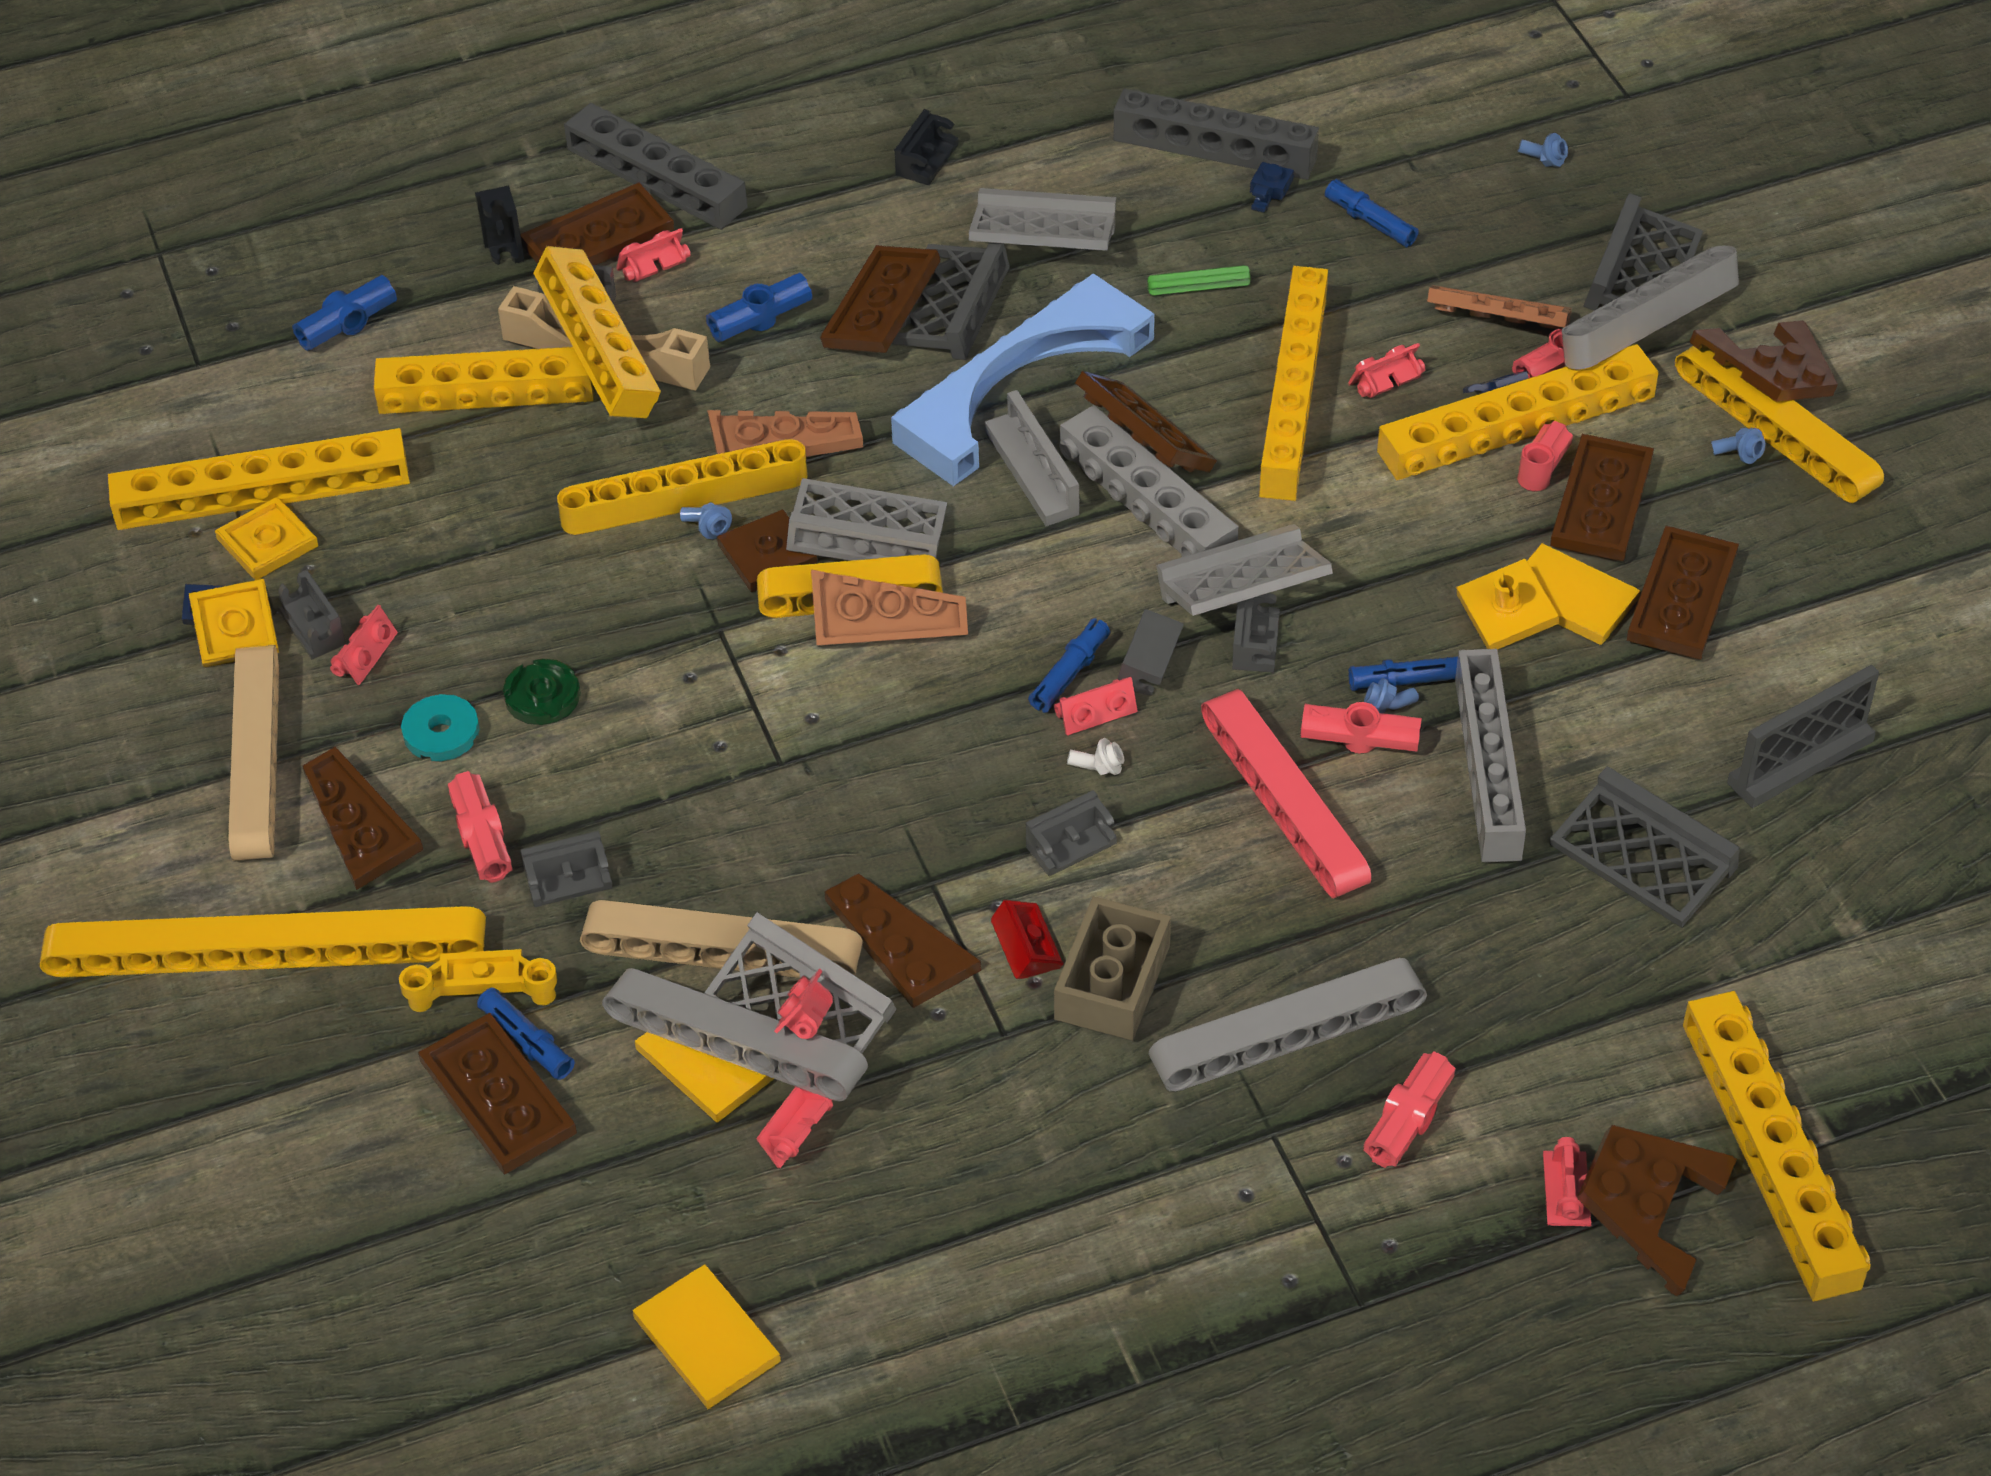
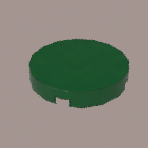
M537 659L532 660V665L524 667L522 664L516 667L506 678L503 687L506 708L514 718L526 724L545 725L558 722L569 716L578 706L581 695L578 678L569 665L558 660Z

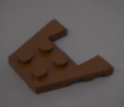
M1803 320L1779 322L1777 324L1774 335L1783 344L1781 346L1759 345L1757 348L1740 349L1720 328L1694 330L1689 341L1697 349H1701L1704 345L1715 352L1713 359L1721 365H1734L1743 371L1740 378L1776 402L1833 396L1838 386L1813 335Z
M1612 1125L1602 1138L1577 1199L1616 1238L1621 1235L1638 1252L1637 1259L1647 1269L1653 1267L1667 1281L1664 1287L1671 1294L1678 1296L1685 1290L1697 1259L1658 1237V1232L1681 1176L1683 1175L1714 1194L1719 1195L1725 1189L1737 1159L1724 1153Z

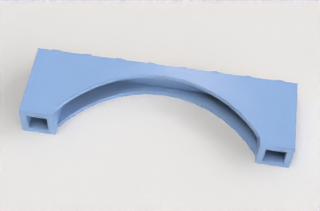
M1092 274L1082 282L1075 284L1071 290L1057 300L1051 301L1047 307L1033 317L1027 318L1012 332L1002 336L984 352L974 356L963 367L950 373L946 379L932 389L925 391L921 397L907 407L898 410L891 417L892 442L946 482L955 486L979 468V443L972 438L971 425L979 404L995 384L1016 369L1031 362L1065 353L1106 351L1124 353L1131 357L1154 340L1155 314L1103 279Z

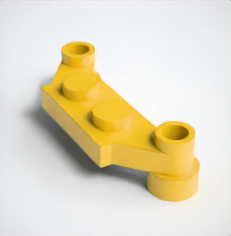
M522 949L440 953V960L429 968L423 965L406 967L399 975V984L403 996L408 999L409 1007L416 1012L428 1010L432 1006L433 1000L440 996L482 994L489 988L498 989L500 993L524 992L531 996L535 1004L548 1005L556 997L557 974L555 966L550 960L536 958L529 961L523 957Z

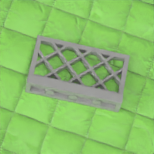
M980 188L978 192V205L969 229V241L1108 251L1111 235H1114L1116 197Z
M802 478L794 511L791 512L789 519L786 550L849 561L922 554L931 555L936 558L947 502ZM807 492L825 496V498L814 501ZM856 500L862 504L851 507L845 501ZM836 506L841 512L830 515L824 509ZM892 506L898 510L887 513L882 507ZM871 511L877 517L866 521L861 515ZM928 512L937 515L924 519L918 513ZM908 518L914 524L903 527L897 521Z
M1295 524L1156 565L1162 600L1167 604L1177 602L1192 616L1333 574L1331 562L1302 541L1300 528Z
M756 912L747 925L749 928L748 932L704 994L718 998L716 995L726 982L741 980L745 1000L732 1002V1004L752 1010V1006L775 1001L776 1012H778L781 1007L780 1000L788 999L790 996L787 995L789 991L779 993L775 972L793 969L800 974V978L805 976L809 980L820 968L823 972L817 981L833 995L836 1008L835 1011L827 1012L823 1020L837 1018L841 1039H836L835 1041L846 1045L856 1043L853 1048L863 1053L884 1022L888 1023L895 1013L896 1008L893 1001ZM752 944L766 951L768 966L745 971L743 957ZM773 957L783 963L774 965ZM737 965H739L740 972L732 973ZM770 974L773 994L750 999L747 978ZM840 1000L850 1006V1008L841 1009ZM777 1013V1018L780 1021L782 1016ZM860 1013L871 1020L863 1034L846 1037L843 1016Z

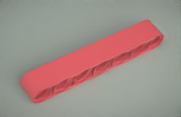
M1236 689L1202 703L1201 712L1209 731L1326 893L1334 899L1371 883V872L1366 859L1240 689Z

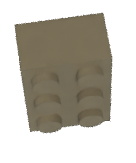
M1093 896L1054 989V1020L1133 1041L1170 947L1171 916Z

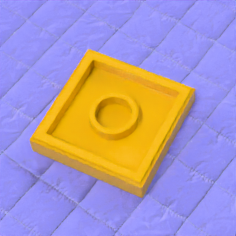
M278 496L215 530L217 540L254 580L266 576L319 546L317 537Z
M264 579L189 593L204 668L235 662L236 648L275 645L277 653H279Z

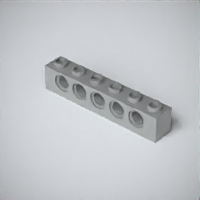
M1095 405L1060 425L1059 447L1064 457L1076 463L1091 480L1097 481L1103 486L1114 500L1124 504L1132 511L1137 520L1145 522L1163 542H1168L1179 551L1182 557L1238 541V526L1170 468L1160 462L1120 426L1111 421Z
M1459 650L1455 684L1481 861H1522L1526 827L1498 650Z

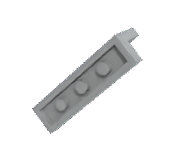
M1018 390L1007 393L1008 414L985 421L987 436L1045 526L1078 516L1079 483Z

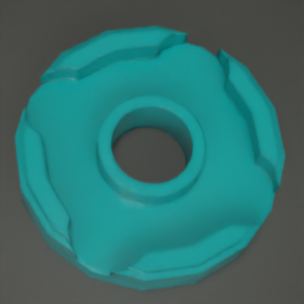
M445 694L425 697L413 704L404 714L401 724L405 746L413 755L421 758V755L430 757L431 761L440 762L455 759L469 751L474 745L473 740L479 735L480 731L475 708L465 699L456 695ZM444 724L450 726L442 732L432 731L437 725Z

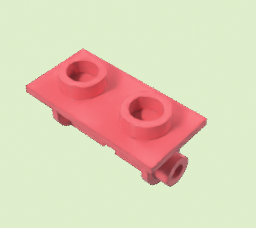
M682 228L673 232L669 230L662 231L650 241L642 244L632 243L626 246L619 253L617 270L623 271L627 281L633 280L637 282L658 273L654 263L656 260L659 261L663 271L685 263L686 258L690 257L691 254L686 244L680 245L683 233Z
M1419 343L1407 348L1404 345H1399L1388 351L1385 357L1378 360L1370 357L1361 361L1355 366L1356 371L1348 382L1349 386L1359 382L1357 385L1359 394L1362 397L1372 398L1394 387L1389 378L1391 375L1398 386L1420 378L1421 373L1425 372L1426 368L1424 362L1421 359L1416 360L1414 356L1420 346Z
M377 605L368 616H363L360 619L359 626L348 639L350 643L344 645L340 652L331 659L332 665L330 670L336 676L342 677L344 674H350L356 684L360 685L397 635V630L380 605Z
M1132 678L1116 679L1110 684L1068 698H1060L1059 703L1054 704V710L1059 719L1063 718L1066 735L1068 736L1138 712Z
M820 968L809 980L802 976L788 992L787 995L790 997L777 1012L782 1018L774 1030L775 1033H778L786 1026L801 1039H810L815 1036L823 1018L833 1003L832 994L817 981L823 972Z
M795 1086L756 1138L777 1168H781L786 1160L798 1154V1148L812 1131L811 1127L813 1124H817L824 1113L830 1111L833 1107L832 1100Z
M1562 1137L1558 1140V1144L1554 1147L1553 1151H1543L1547 1225L1591 1227V1213L1577 1199L1588 1173L1586 1152L1580 1151L1579 1145L1575 1143L1573 1138Z

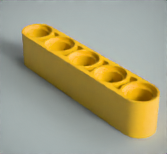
M923 554L772 567L761 571L757 576L759 610L764 616L770 618L814 615L811 570L943 593L939 561L931 555Z

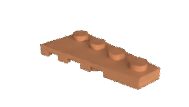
M1435 285L1429 288L1427 302L1435 303L1434 309L1455 312L1456 307L1469 309V314L1473 316L1490 318L1491 314L1505 316V321L1525 324L1527 320L1540 323L1539 326L1551 329L1567 326L1572 312L1570 307Z
M708 410L709 424L716 454L787 439L801 442L805 447L806 457L863 448V437L856 412H809L806 417H797L790 414V411H775V416H754V411H738V416H721V410Z
M811 570L817 646L968 635L966 597Z

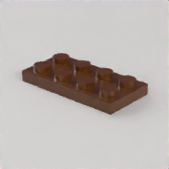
M638 182L520 235L523 248L537 264L546 246L584 250L591 265H598L618 256L626 246L632 243L642 244L652 240L655 235L662 231H674V222L668 213Z
M876 245L821 334L820 339L823 347L886 353L939 265L941 259L938 250Z
M1082 371L1075 384L1086 392L1084 398L1093 405L1100 408L1104 407L1108 410L1107 417L1111 421L1122 427L1127 426L1132 430L1131 437L1145 447L1151 446L1157 451L1155 457L1160 462L1169 467H1174L1177 464L1189 472H1193L1195 469L1206 472L1212 470L1217 460L1126 384Z
M1582 433L1551 535L1550 546L1624 562L1653 459L1654 448Z
M1665 526L1630 623L1626 641L1701 660L1737 556L1739 544Z
M491 1013L484 1015L418 1052L421 1064L504 1175L577 1134L574 1121Z

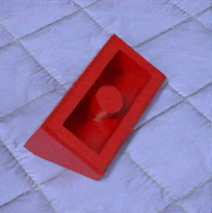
M1003 900L993 914L991 923L1016 979H1025L1060 969L1063 966V962L1038 904Z

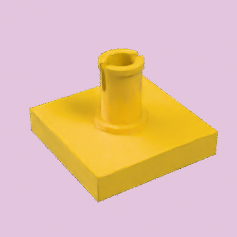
M1526 559L1456 587L1457 596L1487 649L1498 650L1559 624L1557 612Z

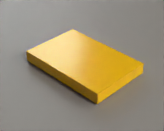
M1543 543L1527 560L1559 616L1558 625L1601 646L1639 600V589Z
M648 1032L635 1040L636 1050L716 1123L774 1080V1078Z
M705 1264L632 1310L637 1323L707 1409H710L781 1362L780 1353Z

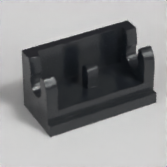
M924 109L894 149L896 176L929 186L958 146V137L950 133H944L940 127L951 130L955 124L947 118L931 114L929 110Z
M509 185L475 192L483 244L485 248L489 249L492 261L499 265L501 262L499 254L510 252L515 264L525 262L517 210Z

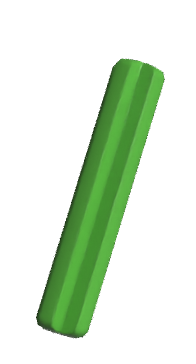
M1246 265L1156 274L1148 276L1147 287L1151 296L1242 287L1250 284L1251 275L1249 267Z

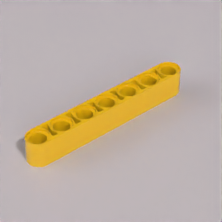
M1704 345L1701 349L1692 346L1676 356V370L1687 383L1747 428H1757L1762 431L1764 440L1844 501L1855 503L1883 484V470L1874 459L1794 400L1776 402L1740 378L1743 371L1734 365L1723 366L1713 359L1715 352Z
M787 439L568 486L562 489L557 496L561 527L569 534L579 535L680 513L682 507H702L710 502L718 505L796 488L801 485L802 478L807 479L805 447L798 440Z

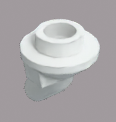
M1106 738L1099 740L1095 755L1070 749L1067 759L1068 765L1097 770L1100 775L1107 773L1117 775L1121 773V764L1124 763V755L1116 742L1111 743Z

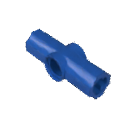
M801 273L792 275L771 286L753 284L745 288L742 299L707 314L706 322L717 342L724 341L747 329L764 331L774 326L776 316L812 300V290L807 283V279Z
M380 275L348 294L340 290L332 292L324 300L322 309L292 325L294 335L297 337L300 345L306 351H309L341 332L347 335L357 334L365 327L369 316L397 301L396 291L391 286L390 281L384 275Z

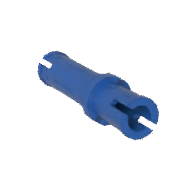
M1337 178L1335 181L1332 180L1327 186L1325 198L1347 210L1349 216L1364 220L1406 248H1408V245L1411 246L1416 240L1418 228L1406 223L1398 216L1374 203L1365 192H1357Z
M1097 618L1091 619L1082 633L1076 639L1069 641L1065 647L1066 652L1028 697L1030 704L1036 710L1040 711L1042 708L1043 713L1048 712L1084 666H1089L1094 660L1095 655L1093 654L1111 634L1110 628L1105 622L1099 620L1097 623Z
M1458 656L1393 663L1392 659L1383 660L1382 664L1350 666L1348 671L1350 688L1352 691L1368 689L1372 682L1378 684L1381 678L1387 679L1388 683L1395 687L1399 685L1455 680Z
M489 988L480 995L477 1007L486 1014H492L501 1028L523 1047V1054L528 1059L538 1061L557 1080H561L570 1074L574 1068V1059L569 1057L554 1043L553 1036L547 1030L537 1028L498 989Z

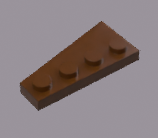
M336 747L302 766L307 782L356 890L423 850L421 839Z
M859 873L825 891V901L848 929L861 936L863 940L862 947L912 1008L981 971V961Z

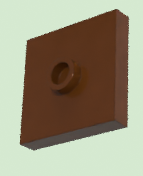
M783 509L717 536L718 546L750 592L757 590V576L767 568L817 564L816 555L786 550L790 518Z

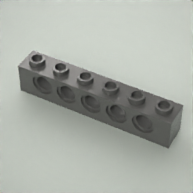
M1123 89L1114 108V141L1258 170L1262 162L1276 164L1294 170V177L1306 180L1309 179L1317 160L1319 127L1129 89Z
M589 103L564 123L567 149L632 184L640 182L651 194L720 230L747 208L745 182L740 178L715 167L713 164L672 145L661 137L655 136L639 128L634 123H630L593 103Z

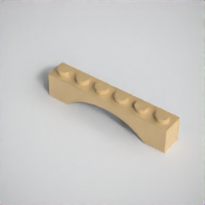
M513 286L498 308L503 340L536 349L573 347L545 294ZM677 328L652 335H630L653 378L657 381L696 391L710 369L707 336Z

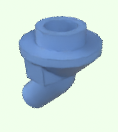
M1551 133L1546 137L1543 145L1522 139L1518 152L1540 158L1545 167H1560L1568 155V147L1565 140L1557 133Z
M1741 428L1736 433V436L1711 441L1714 455L1737 450L1740 460L1746 464L1754 463L1762 456L1765 450L1764 436L1762 431L1757 428Z
M710 502L702 507H682L680 519L682 522H699L701 535L707 539H716L717 536L726 533L730 528L732 514L725 506L715 505Z
M1381 678L1378 684L1371 683L1364 702L1375 706L1379 713H1384L1387 709H1399L1416 703L1419 696L1414 688L1396 693L1397 687L1389 684L1387 679Z

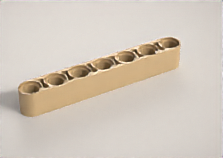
M275 645L236 648L228 832L232 861L274 857L279 659Z
M598 900L592 902L589 906L580 943L586 950L601 955L721 969L748 932L749 928L747 925L753 917ZM770 920L855 976L863 943L858 933L846 928ZM752 944L743 957L745 971L768 966L766 951ZM773 957L774 965L783 963ZM739 965L734 970L739 971ZM793 969L775 972L779 976L800 978V974Z

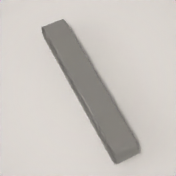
M1727 245L1711 247L1565 326L1562 329V341L1566 367L1570 369L1592 367L1739 285L1737 249Z
M1396 958L1166 1036L1154 1043L1148 1054L1165 1088L1176 1092L1410 1012L1425 1001L1427 993L1409 961L1405 958Z
M626 969L602 1000L605 1011L621 1023L831 1100L844 1101L868 1068L867 1060L862 1053L849 1045L815 1034L810 1039H801L786 1026L778 1033H775L774 1030L779 1023L777 1019L637 969Z

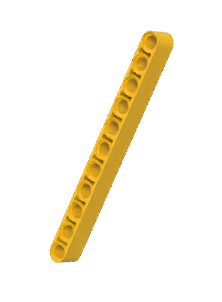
M463 906L56 923L45 929L40 968L47 975L54 977H84L438 962L440 960V953L484 951L486 916L480 909Z

